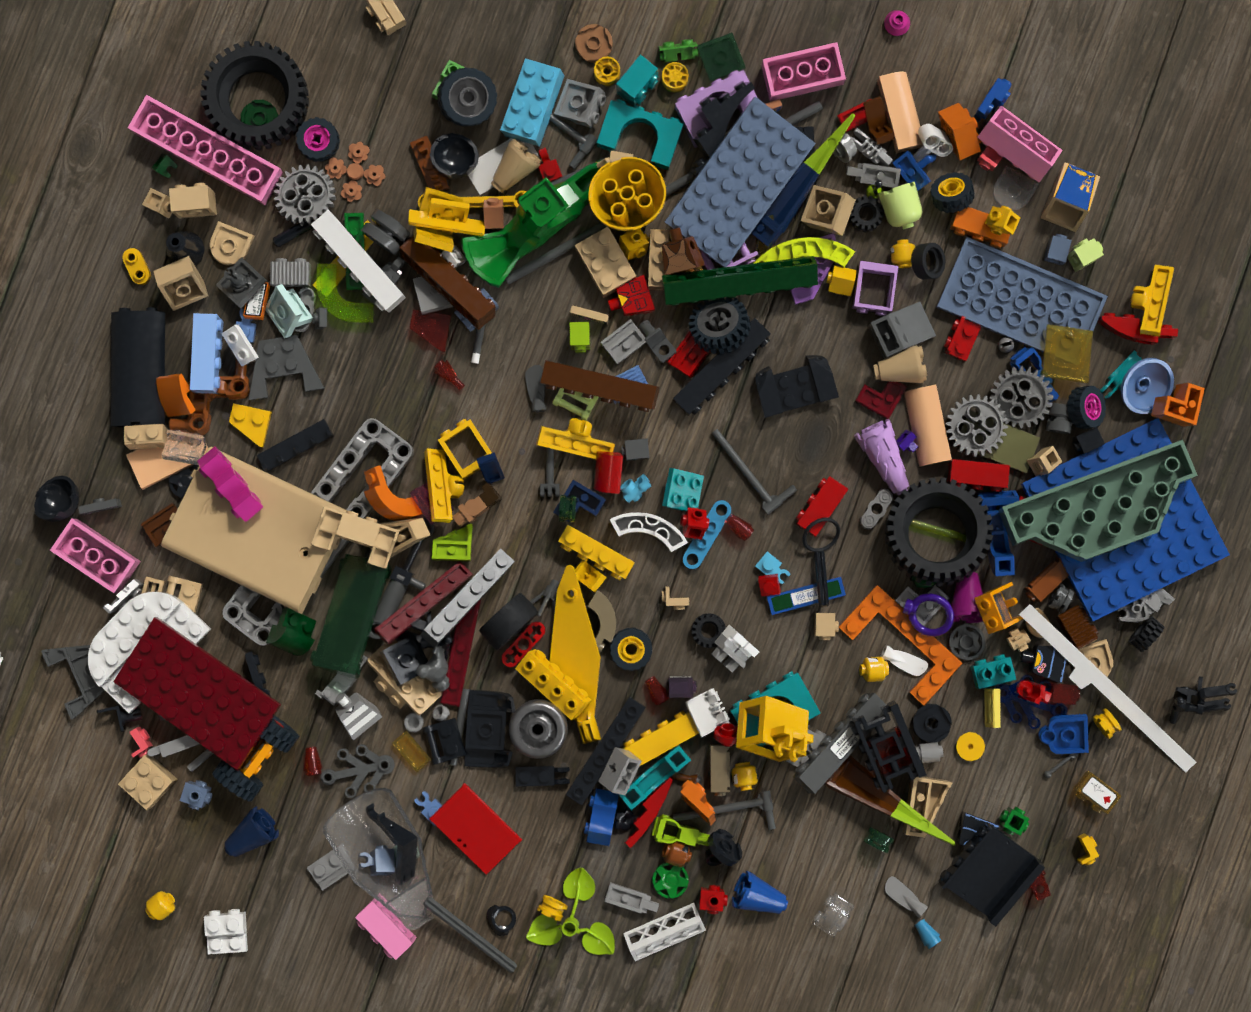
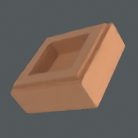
M779 99L765 103L775 112L782 109V103Z

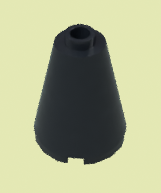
M180 231L168 236L166 240V253L171 263L187 256L190 257L195 266L201 262L205 247L197 234L191 231Z

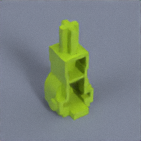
M662 814L659 817L656 816L652 827V836H654L656 842L671 844L679 841L691 846H695L696 843L709 846V834L701 833L695 827L679 825L669 815ZM665 824L679 828L677 837L663 834Z

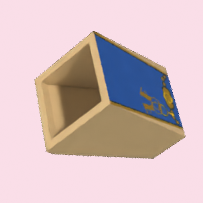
M1064 163L1056 177L1041 219L1076 232L1090 210L1100 176L1074 165Z

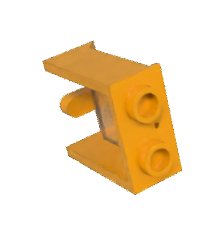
M1012 582L995 587L974 598L988 634L1006 629L1023 620L1021 616L1012 618L1008 609L1016 605L1018 600L1014 597L1005 600L1001 592L1013 586Z

